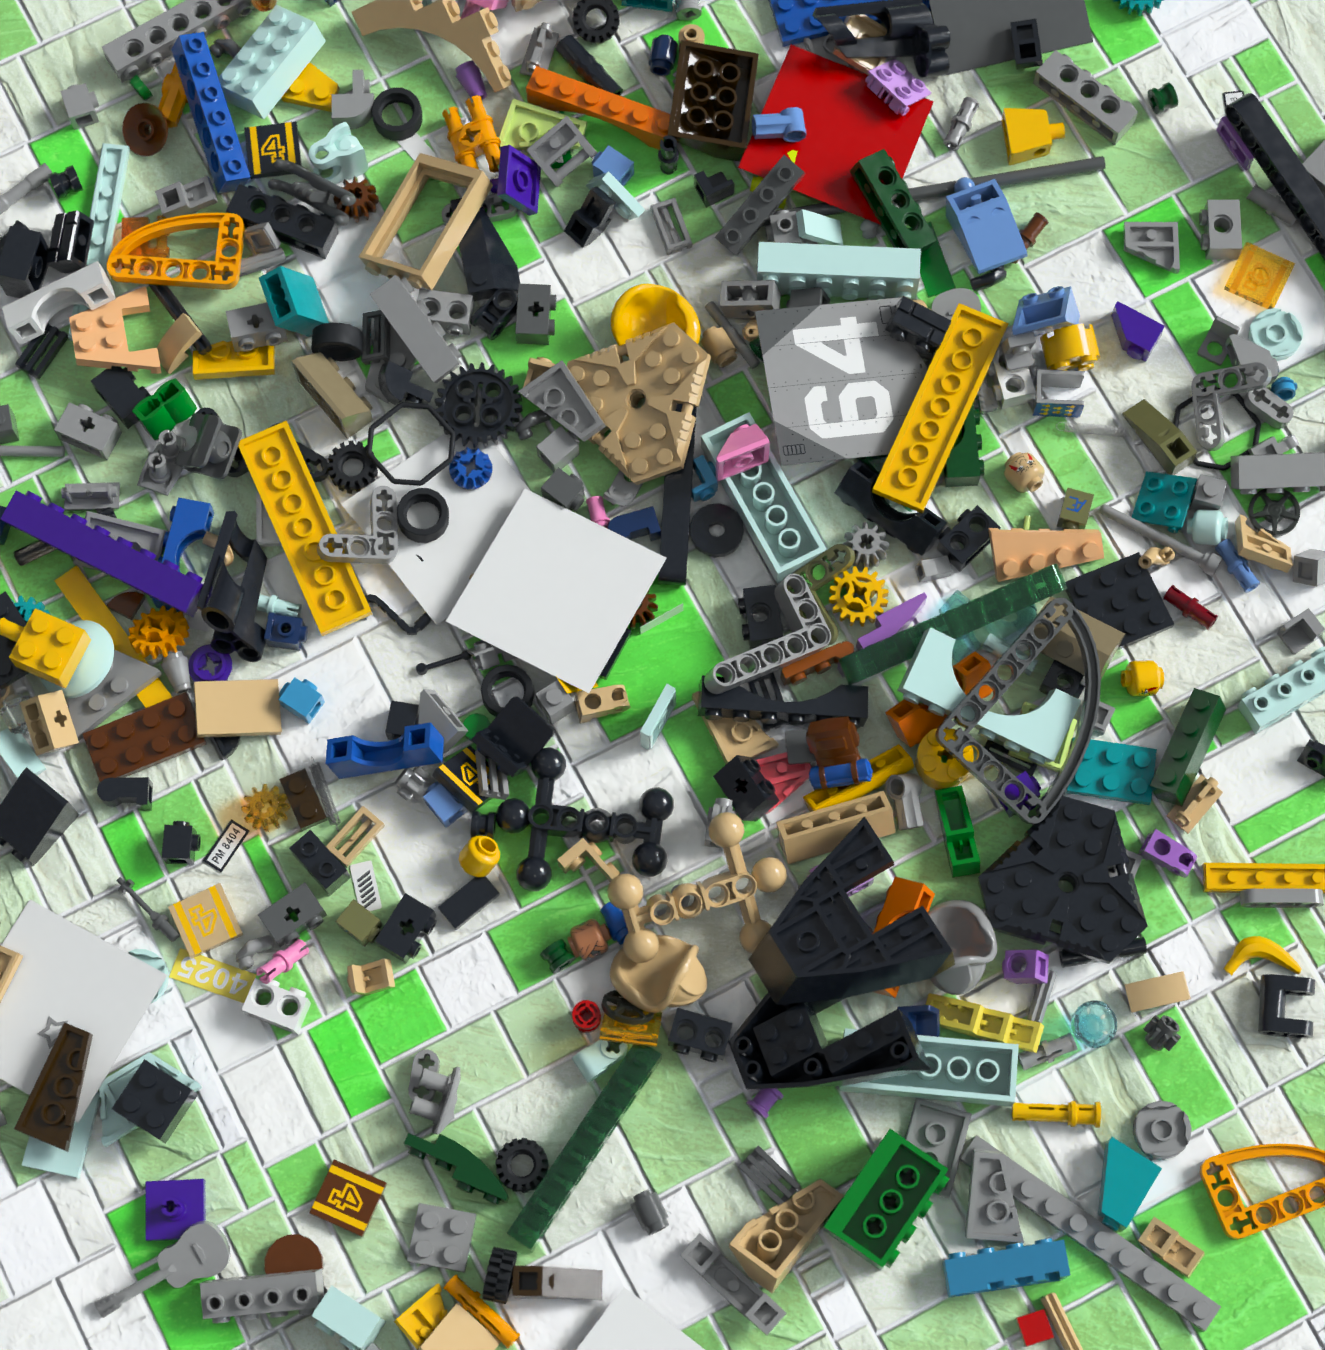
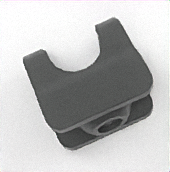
M193 413L189 426H193L197 430L196 442L191 449L179 451L174 464L193 473L224 479L230 470L242 437V430L223 424L221 418L215 415Z

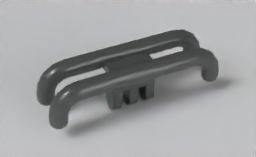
M282 159L274 162L276 169L293 173L309 183L294 182L290 184L285 181L271 179L268 182L270 189L285 192L332 217L338 226H346L350 222L349 216L328 204L331 193L340 198L343 205L352 206L356 203L354 194L301 165Z

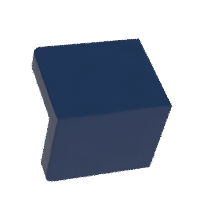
M931 1005L897 1007L911 1021L917 1035L940 1036L939 1009Z

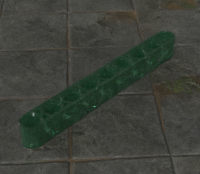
M1055 563L838 659V662L848 685H852L911 659L924 631L930 627L956 639L1068 589L1058 564Z

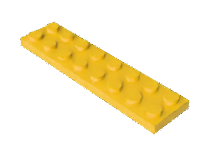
M958 303L950 326L933 357L876 480L872 493L917 512H924L1009 323Z
M287 420L240 440L238 447L321 635L324 636L372 615V611L351 564L324 561L317 553L320 539L326 534H337ZM327 543L325 548H328L329 552L333 553L335 548L332 547V543Z

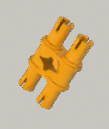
M472 96L474 103L471 102L470 98L465 101L472 121L465 125L462 123L457 107H449L450 114L445 109L442 115L449 130L447 139L451 142L455 152V161L461 165L479 169L476 158L485 154L490 172H499V147L501 141L496 136L492 125V117L486 114L481 96Z

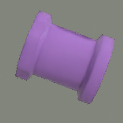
M777 1088L760 1089L752 1100H748L746 1104L762 1118L767 1119L769 1110L778 1099L782 1100L784 1095Z

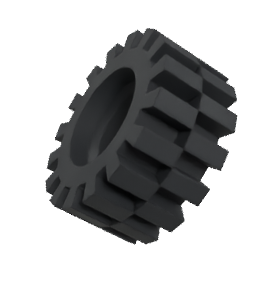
M579 0L576 8L573 10L572 21L574 28L583 40L594 44L598 42L604 43L616 34L620 19L618 9L612 0ZM592 9H600L606 14V23L599 29H593L586 23V16Z
M349 441V445L345 446L344 442L340 443L341 448L337 449L335 447L332 450L333 455L329 454L328 472L335 487L338 486L339 490L343 492L346 489L349 494H352V490H356L358 493L361 491V488H365L369 483L375 481V476L378 475L377 466L367 456V445L364 447L362 442L358 441L356 445L354 441ZM353 458L360 460L363 463V469L358 475L348 476L342 471L343 464L347 460Z
M527 1138L512 1139V1142L504 1144L503 1149L498 1152V1158L495 1163L497 1175L504 1186L512 1189L514 1192L527 1193L529 1190L537 1189V1186L540 1184L542 1185L548 1174L549 1166L544 1149L534 1140H527ZM525 1154L533 1160V1170L527 1176H517L511 1170V1162L517 1155Z
M493 1247L485 1277L483 1300L502 1304L507 1303L513 1280V1266H516L517 1251Z

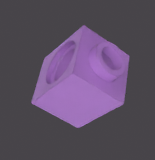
M1037 949L1005 950V959L1002 962L1004 979L1015 984H1047L1049 955ZM1026 962V968L1021 972V967Z

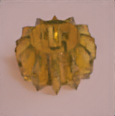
M263 784L262 791L258 792L256 787H252L251 790L254 796L245 795L244 800L248 804L241 807L242 812L248 813L244 817L246 823L253 822L252 827L254 830H258L263 826V830L269 832L270 824L279 829L280 824L277 820L286 821L288 817L284 811L290 810V805L285 803L287 799L286 794H279L277 786L272 787L269 791L267 784ZM266 803H269L270 807L267 808V812L263 813L261 809L265 807Z

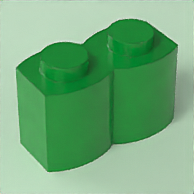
M174 378L162 384L154 395L141 400L132 412L145 431L155 441L159 439L161 432L164 430H170L171 432L176 424L192 416L197 406L186 389Z

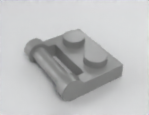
M568 116L563 118L527 149L528 153L556 187L560 186L563 183L562 180L589 157L593 158L597 154V151ZM579 143L583 149L555 172L551 165Z

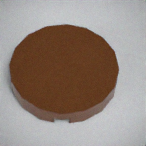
M300 1234L286 1235L277 1239L269 1247L265 1257L266 1274L322 1269L323 1271V1256L319 1247L310 1238Z

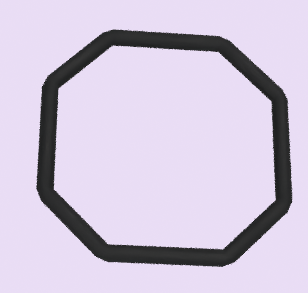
M1239 393L1231 394L1232 396H1235V398L1239 401V403L1242 405L1245 411L1256 423L1252 445L1253 447L1259 442L1261 422L1259 418L1245 406L1244 399ZM1190 397L1176 407L1173 424L1177 428L1181 409L1191 404L1193 397ZM1246 450L1240 455H1250V453ZM1196 457L1193 461L1196 466L1221 471L1231 467V461L1225 465L1198 461Z
M401 402L370 426L366 453L391 483L421 486L453 461L456 435L453 429L431 405ZM401 408L427 409L450 434L448 459L421 480L395 479L372 454L374 429Z

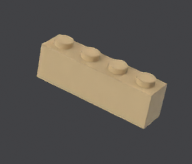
M884 791L776 822L780 847L787 863L791 864L832 852L864 816L878 838L896 833L892 807Z

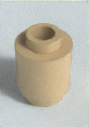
M689 24L681 28L678 35L679 52L681 40L705 44V34L701 27Z
M713 326L702 334L703 338L700 342L711 356L712 362L717 364L719 368L726 367L737 359L736 348L723 327L717 328Z

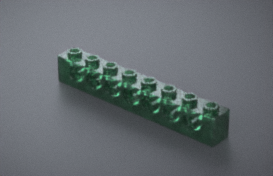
M634 1043L508 1230L507 1235L533 1253L661 1062V1053L646 1043Z

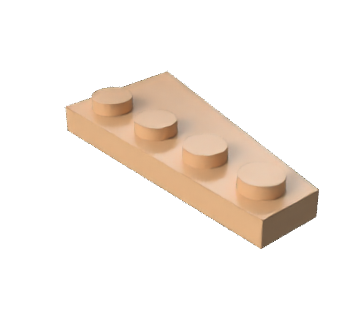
M988 528L995 577L998 582L1104 559L1102 536L1098 529L1050 531V529L1023 530L1022 528H1011V530H999L998 528Z

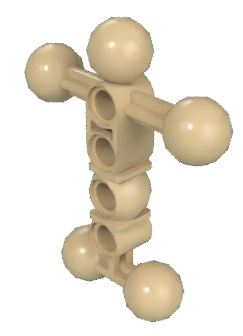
M730 812L716 815L711 820L708 828L709 837L714 844L723 848L729 871L709 877L702 883L698 881L696 885L691 883L681 884L672 893L669 891L665 892L666 895H653L648 899L646 906L640 908L638 904L643 897V885L637 877L630 874H619L609 883L607 889L608 898L612 905L622 909L628 929V934L623 943L626 956L637 963H647L656 956L659 949V939L652 930L645 928L644 924L653 921L658 925H667L673 919L676 921L680 920L679 917L684 919L695 918L701 914L704 908L706 911H709L710 907L719 908L736 902L739 903L745 923L740 931V943L744 950L752 954L771 928L767 921L761 920L754 894L756 889L771 893L782 888L787 877L784 864L773 857L762 858L755 863L750 874L746 869L739 845L744 835V824L741 818ZM748 878V884L744 889H736V882L739 879ZM715 886L721 887V893L718 897L709 898L708 894L711 888ZM693 895L694 901L690 906H681L682 899L685 896ZM666 904L667 910L663 915H654V909L657 905Z

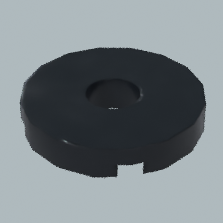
M720 503L708 504L700 508L692 517L690 524V538L695 548L714 558L725 557L735 552L744 535L743 521L738 512L730 506ZM713 525H720L725 531L721 536L716 537L710 534L709 529Z

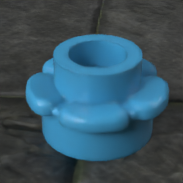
M1280 377L1272 383L1270 390L1284 401L1295 397V391L1298 386L1289 377Z

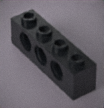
M239 184L226 209V213L239 215L246 229L249 226L269 222L280 242L325 260L339 233L332 217L323 213L320 215L315 214L301 204H296L295 206L287 203L285 199L278 195H266L260 189L251 185L246 187ZM257 208H265L263 212H254ZM282 217H289L286 222H278ZM306 226L313 227V229L308 232L302 231V229Z

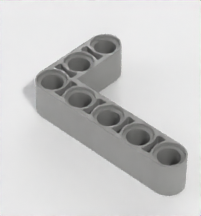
M795 573L789 574L776 586L774 592L792 633L715 665L704 678V684L708 691L714 694L726 692L815 654L829 644L831 640L830 630L802 576ZM786 585L792 587L795 594L789 592ZM799 610L806 614L807 619L801 617ZM811 635L818 639L819 644L811 639ZM787 644L794 647L795 653L788 649ZM764 654L770 656L772 663L765 660ZM740 663L748 668V673L741 669ZM716 673L723 676L725 683L717 679Z

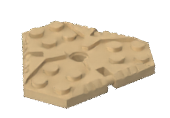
M673 322L651 332H646L643 335H638L635 338L627 339L623 345L618 346L614 344L600 351L592 352V354L568 361V369L606 425L605 428L588 440L594 445L597 444L599 446L598 450L636 485L684 468L696 417L692 415L693 407H699L711 356ZM628 354L629 360L623 362L622 356ZM645 398L644 405L641 408H637L639 401ZM677 403L683 404L681 412L675 411ZM608 429H610L611 432L607 437H605L604 434Z

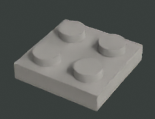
M419 1203L407 1262L465 1273L477 1214Z

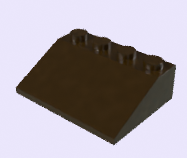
M681 40L667 136H672L677 142L715 158L741 162L747 145L759 53Z

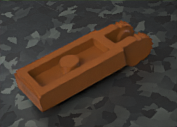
M843 641L782 668L780 679L783 685L786 686L790 683L793 686L804 682L809 674L814 672L822 674L832 668L831 664H838L839 660L853 654L855 650L854 645Z

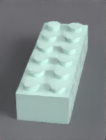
M759 242L757 280H774L781 294L789 296L791 295V290L822 288L829 298L842 297L845 300L869 298V300L905 296L911 300H916L920 280L921 249Z
M750 412L701 435V448L708 461H712L715 468L716 458L730 434L739 426L756 424ZM770 448L768 462L720 481L777 584L786 576L793 574L827 550Z
M845 1028L843 1038L858 1029ZM917 1035L931 1070L839 1086V1091L1012 1107L1016 1096L1019 1044Z

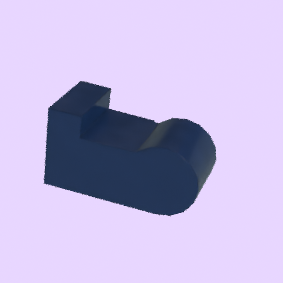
M653 506L617 516L608 524L609 530L629 540L649 535L650 541L661 539V529Z

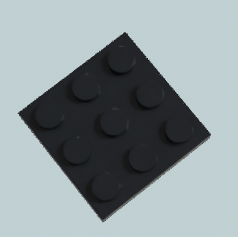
M1139 552L1066 581L1063 585L1072 605L1076 609L1125 633L1117 650L1174 626V622L1148 569L1141 568L1139 565V558L1141 557Z

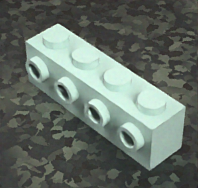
M1325 646L1314 651L1310 655L1312 658L1305 663L1299 660L1287 668L1289 672L1281 677L1277 673L1264 682V687L1258 690L1253 687L1241 695L1242 700L1237 708L1255 734L1325 694Z

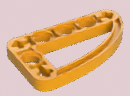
M197 213L150 223L128 234L114 247L107 261L108 273L117 282L222 290L232 289L238 284L245 234L243 220L239 215L233 213ZM231 223H236V227L233 229L234 239L229 238L228 227L231 226ZM219 228L215 261L128 255L136 247L159 236L192 229ZM227 246H233L237 249L232 257L222 255V250ZM119 264L124 265L121 273H117L115 268L119 267ZM132 264H134V274H132L130 271V269H132ZM144 265L154 267L153 272L148 276H143L139 273L140 268ZM175 266L180 269V274L177 277L170 278L166 276L168 268ZM196 269H205L207 271L205 278L197 280L192 277ZM211 270H214V271H215V274H216V275H214V279H215V280H212V271H211ZM229 271L231 276L224 281L222 276L225 275V272Z
M1265 1144L1228 1151L1205 1160L1200 1166V1177L1226 1236L1234 1240L1242 1239L1325 1207V1198L1323 1202L1315 1203L1309 1196L1312 1187L1321 1188L1325 1194L1324 1177L1245 1208L1227 1165L1265 1157H1295L1311 1160L1325 1166V1151L1297 1144ZM1209 1163H1212L1214 1167H1220L1221 1171L1217 1173V1177L1220 1182L1225 1179L1227 1184L1213 1190L1211 1185L1216 1184L1217 1181L1214 1175L1208 1176L1206 1172L1210 1168ZM1221 1190H1227L1232 1194L1233 1202L1230 1206H1222L1218 1202L1217 1196ZM1286 1197H1292L1297 1201L1298 1210L1295 1213L1291 1214L1284 1210L1282 1204ZM1264 1207L1271 1212L1269 1223L1263 1224L1257 1220L1256 1211L1258 1208ZM1249 1212L1250 1221L1255 1229L1252 1230L1251 1224H1248L1240 1229L1241 1234L1237 1230L1232 1231L1230 1229V1225L1233 1224L1232 1218H1235L1237 1222L1246 1220L1248 1216L1245 1213Z

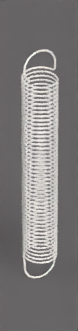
M1063 422V423H1065V431H1064V432H1066V431H1067V432H1072V431H1071V428H1070V423L1067 422V425H1068V428H1069V431H1068V430H1067V426H1066V422ZM1071 422L1072 433L1124 437V431L1125 437L1129 435L1128 427H1123L1122 430L1121 426L1118 429L1117 426L1114 428V426L1110 427L1108 425L1107 429L1106 425L1103 427V425L1099 426L1097 424L1096 428L1095 424L1092 427L1091 424L1088 426L1087 423L1085 425L1082 423L1081 427L1080 423L1077 426L1076 422H1074V425Z

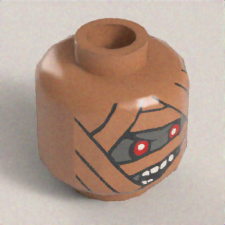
M590 919L574 926L570 930L571 936L567 937L575 957L580 956L583 960H590L605 953L608 950L607 941L612 939L606 924L600 925L595 919Z

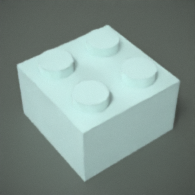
M332 1285L311 1315L318 1320L315 1324L316 1327L332 1337L335 1333H338L342 1336L339 1342L351 1350H366L374 1342L386 1323L385 1320Z

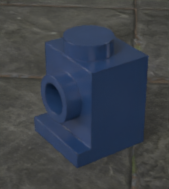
M269 612L264 636L267 646L300 651L302 642L306 643L308 636V626H305L303 619L275 615V613ZM283 627L291 628L288 633L282 632Z

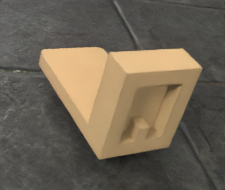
M584 838L557 859L558 866L565 874L570 870L573 872L578 870L586 862L584 859L586 856L609 882L620 874L611 862L606 865L600 858L602 852L594 842L588 844Z

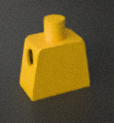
M1004 108L1001 123L1008 165L1046 156L1050 153L1052 140L1065 138L1064 123L1049 124L1047 111L1044 109Z

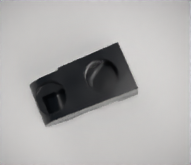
M149 777L106 778L97 787L98 796L107 806L115 807L121 803H136L141 811H152L153 783Z

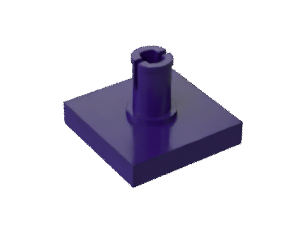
M511 145L502 146L499 177L490 179L493 185L490 191L529 216L538 214L541 167Z
M205 1179L146 1181V1241L179 1240L192 1224L206 1221Z

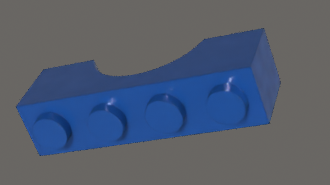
M178 497L177 505L172 506L170 512V522H172L170 531L165 532L163 539L164 555L159 557L158 562L163 564L166 559L179 566L178 572H180V559L184 550L191 543L203 539L208 531L210 532L214 516V510L210 503ZM150 596L156 608L160 609L162 606H165L166 610L172 608Z
M430 722L405 726L402 736L385 742L367 741L354 735L327 739L325 764L339 779L443 763L444 737Z

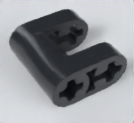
M1276 974L1261 975L1258 1033L1290 1038H1313V1022L1285 1018L1286 995H1315V980L1306 977Z

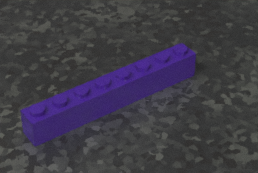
M15 491L1 517L2 521L194 617L198 610L197 604L203 588L201 583L203 578L190 571L186 575L178 572L179 566L166 559L163 564L154 560L157 555L144 548H141L140 552L132 549L133 543L118 536L117 540L108 537L111 532L98 525H95L94 529L86 526L88 521L74 513L71 518L64 515L65 509L52 502L48 506L40 503L42 498L30 491H27L25 495Z

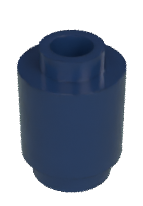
M663 34L652 40L648 64L653 74L667 76L674 69L678 43L673 37Z

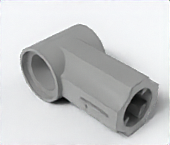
M915 773L890 776L886 781L885 790L887 795L894 800L899 830L924 826L918 797L922 791L920 777Z

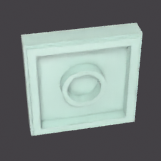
M666 684L640 731L641 746L648 750L652 749L676 706V690L669 684Z

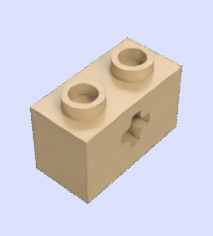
M62 690L37 695L20 702L36 756L62 750L79 743Z

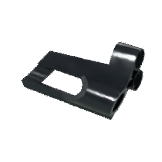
M884 0L816 7L812 14L813 18L819 21L833 39L832 42L846 58L913 57L917 74L921 78L942 76L949 72V58L945 52V49H948L950 45L949 29L947 26H937L934 24L931 13L927 6L922 3V0ZM862 14L873 15L886 26L887 34L885 36L856 39L839 17Z
M227 511L197 608L201 610L204 622L214 629L211 640L212 649L221 654H231L236 651L243 660L258 662L262 658L266 645L264 639L266 630L254 620L267 557L256 539H249L240 530L236 521L238 514L235 511ZM229 543L235 553L248 563L241 586L237 585L232 579L224 563Z

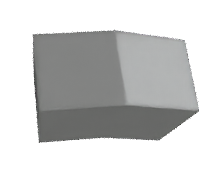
M948 555L921 560L915 566L919 583L949 577L952 573Z

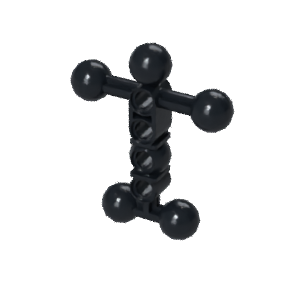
M551 747L542 748L534 755L531 761V770L534 776L538 778L535 805L531 809L524 801L517 798L507 799L497 808L496 822L506 832L519 833L530 824L531 836L528 857L521 861L516 870V879L519 885L526 890L540 891L550 883L552 870L549 863L544 860L548 835L567 838L578 835V838L582 839L583 836L588 841L594 843H601L610 839V842H614L615 839L619 843L629 844L636 838L644 839L643 843L638 845L632 855V865L640 875L653 877L662 873L666 868L668 862L667 853L660 845L663 821L672 814L674 809V799L671 794L663 788L654 787L646 790L641 795L639 810L642 816L646 818V823L637 822L635 817L628 813L616 816L615 812H612L611 815L607 810L601 808H593L585 812L584 809L578 811L569 806L552 805L555 781L564 774L566 769V759L557 749ZM543 813L549 817L545 824L539 825L534 822V818L538 814ZM566 817H573L577 820L575 826L571 828L564 827L561 823ZM594 820H601L605 824L604 828L600 831H594L589 826ZM623 823H628L633 827L632 831L628 834H621L617 829Z

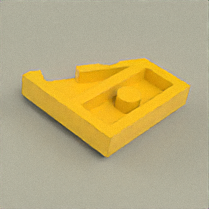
M438 1283L394 1321L417 1350L447 1314V1309H444L441 1297L442 1289Z

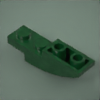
M408 1133L404 1141V1145L409 1148L408 1154L424 1160L425 1156L435 1159L434 1165L450 1171L452 1167L455 1168L452 1178L458 1182L457 1188L471 1194L473 1190L484 1193L483 1199L499 1205L500 1201L508 1202L509 1197L499 1180L468 1149L442 1134H439L436 1143L433 1144Z

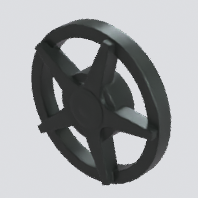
M1267 488L1260 490L1253 496L1248 507V516L1251 524L1257 531H1260L1262 528L1273 537H1279L1288 534L1295 528L1300 518V506L1291 492L1283 489L1284 493L1279 494L1284 496L1279 501L1271 500L1266 495ZM1261 496L1265 507L1263 511L1253 513L1254 503ZM1287 498L1294 506L1295 515L1286 511L1284 503ZM1264 517L1266 521L1272 523V531L1263 528L1255 518ZM1283 518L1294 520L1288 528L1277 531V525Z
M616 990L606 993L602 999L601 1007L603 1012L611 1019L620 1023L640 1025L651 1021L654 1017V1013L650 1012L645 1015ZM607 1001L617 1005L614 1011L608 1007Z

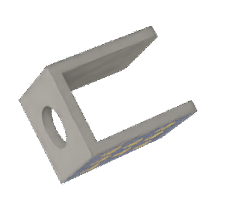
M1037 369L1033 381L1036 391L1033 400V416L1080 417L1084 408V401L1041 399V387L1080 388L1084 379V371Z

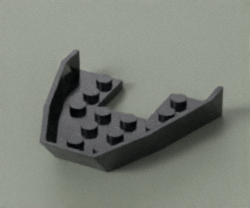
M865 816L806 878L748 959L776 1005L844 999L928 980L955 965L952 949L923 905L872 934L846 894L848 891L894 866L893 859Z

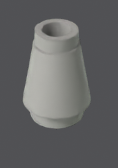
M183 651L168 653V656L165 658L162 656L163 663L161 666L175 693L190 690L188 658L184 656Z

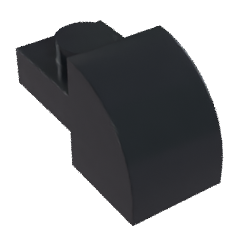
M1037 19L1010 22L1016 70L1043 65Z
M599 187L591 188L581 208L574 211L564 232L582 248L588 246L601 235L610 223L609 215L616 202Z
M391 361L382 364L378 377L379 387L384 397L392 404L396 405L402 402L403 397L406 398L405 402L428 404L431 402L434 393L410 382L413 371Z

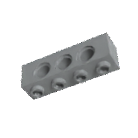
M1055 50L1036 71L1033 81L1035 86L1112 144L1116 145L1134 125L1138 114L1135 107L1129 101H1123L1115 95L1109 86L1102 85L1095 80L1089 71L1082 70L1075 65L1069 56ZM1067 78L1070 79L1072 82H1064L1061 79ZM1086 93L1091 95L1092 97L1086 98L1082 96V94ZM1103 109H1109L1113 113H1105Z

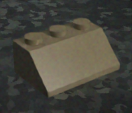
M321 352L292 360L299 383L347 439L373 421L370 411L373 409L371 404L364 396L359 398L354 392L356 387L347 376L342 378L338 373L340 370L338 365L331 357L326 359Z
M1050 596V598H1049L1048 601L1045 603V605L1043 606V608H1044L1050 601H1052V600H1054V599H1056V598ZM1054 605L1053 607L1056 609V612L1048 620L1052 622L1060 615L1065 616L1062 612L1064 609L1063 605L1058 607ZM1078 610L1087 623L1095 641L1102 679L1125 633ZM1039 623L1034 627V634L1039 639H1045L1048 635V629L1045 625ZM1066 623L1040 653L1085 676L1080 647L1068 623Z

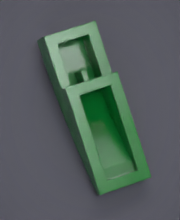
M962 785L934 790L952 878L980 873V858Z

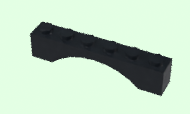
M702 675L699 683L698 716H705L707 720L733 718V721L747 722L749 719L760 720L764 724L784 721L788 722L789 725L801 726L805 723L848 716L850 722H853L856 729L863 727L868 719V686L841 684L831 692L814 699L800 702H782L755 695L741 686L720 694L711 693L705 687V675ZM716 676L720 682L725 683L723 677Z

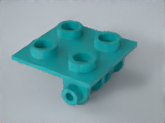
M1146 471L1132 518L1142 523L1168 526V532L1177 534L1178 530H1181L1198 479Z

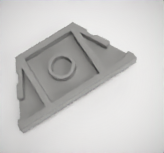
M114 649L112 665L103 681L83 696L67 698L69 713L78 741L83 738V733L96 728L162 675L161 671Z

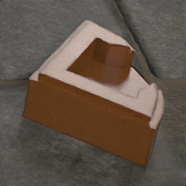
M139 592L121 593L114 597L107 604V607L133 620L146 597Z

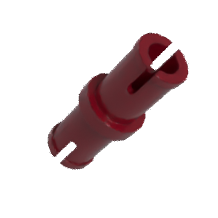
M1174 585L1167 590L1163 597V600L1182 611V615L1185 618L1189 616L1205 627L1206 630H1209L1218 619V615H1215L1199 604V600L1196 597L1192 599Z

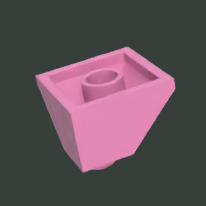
M757 424L739 426L730 434L716 458L717 481L768 462L770 441Z

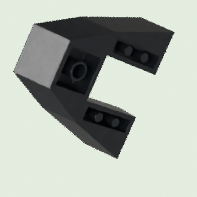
M866 923L871 933L874 934L872 928ZM768 992L728 1041L746 1089L846 1086L931 1070V1067L911 1021L899 1009L828 1045L816 1014L843 999L776 1005Z

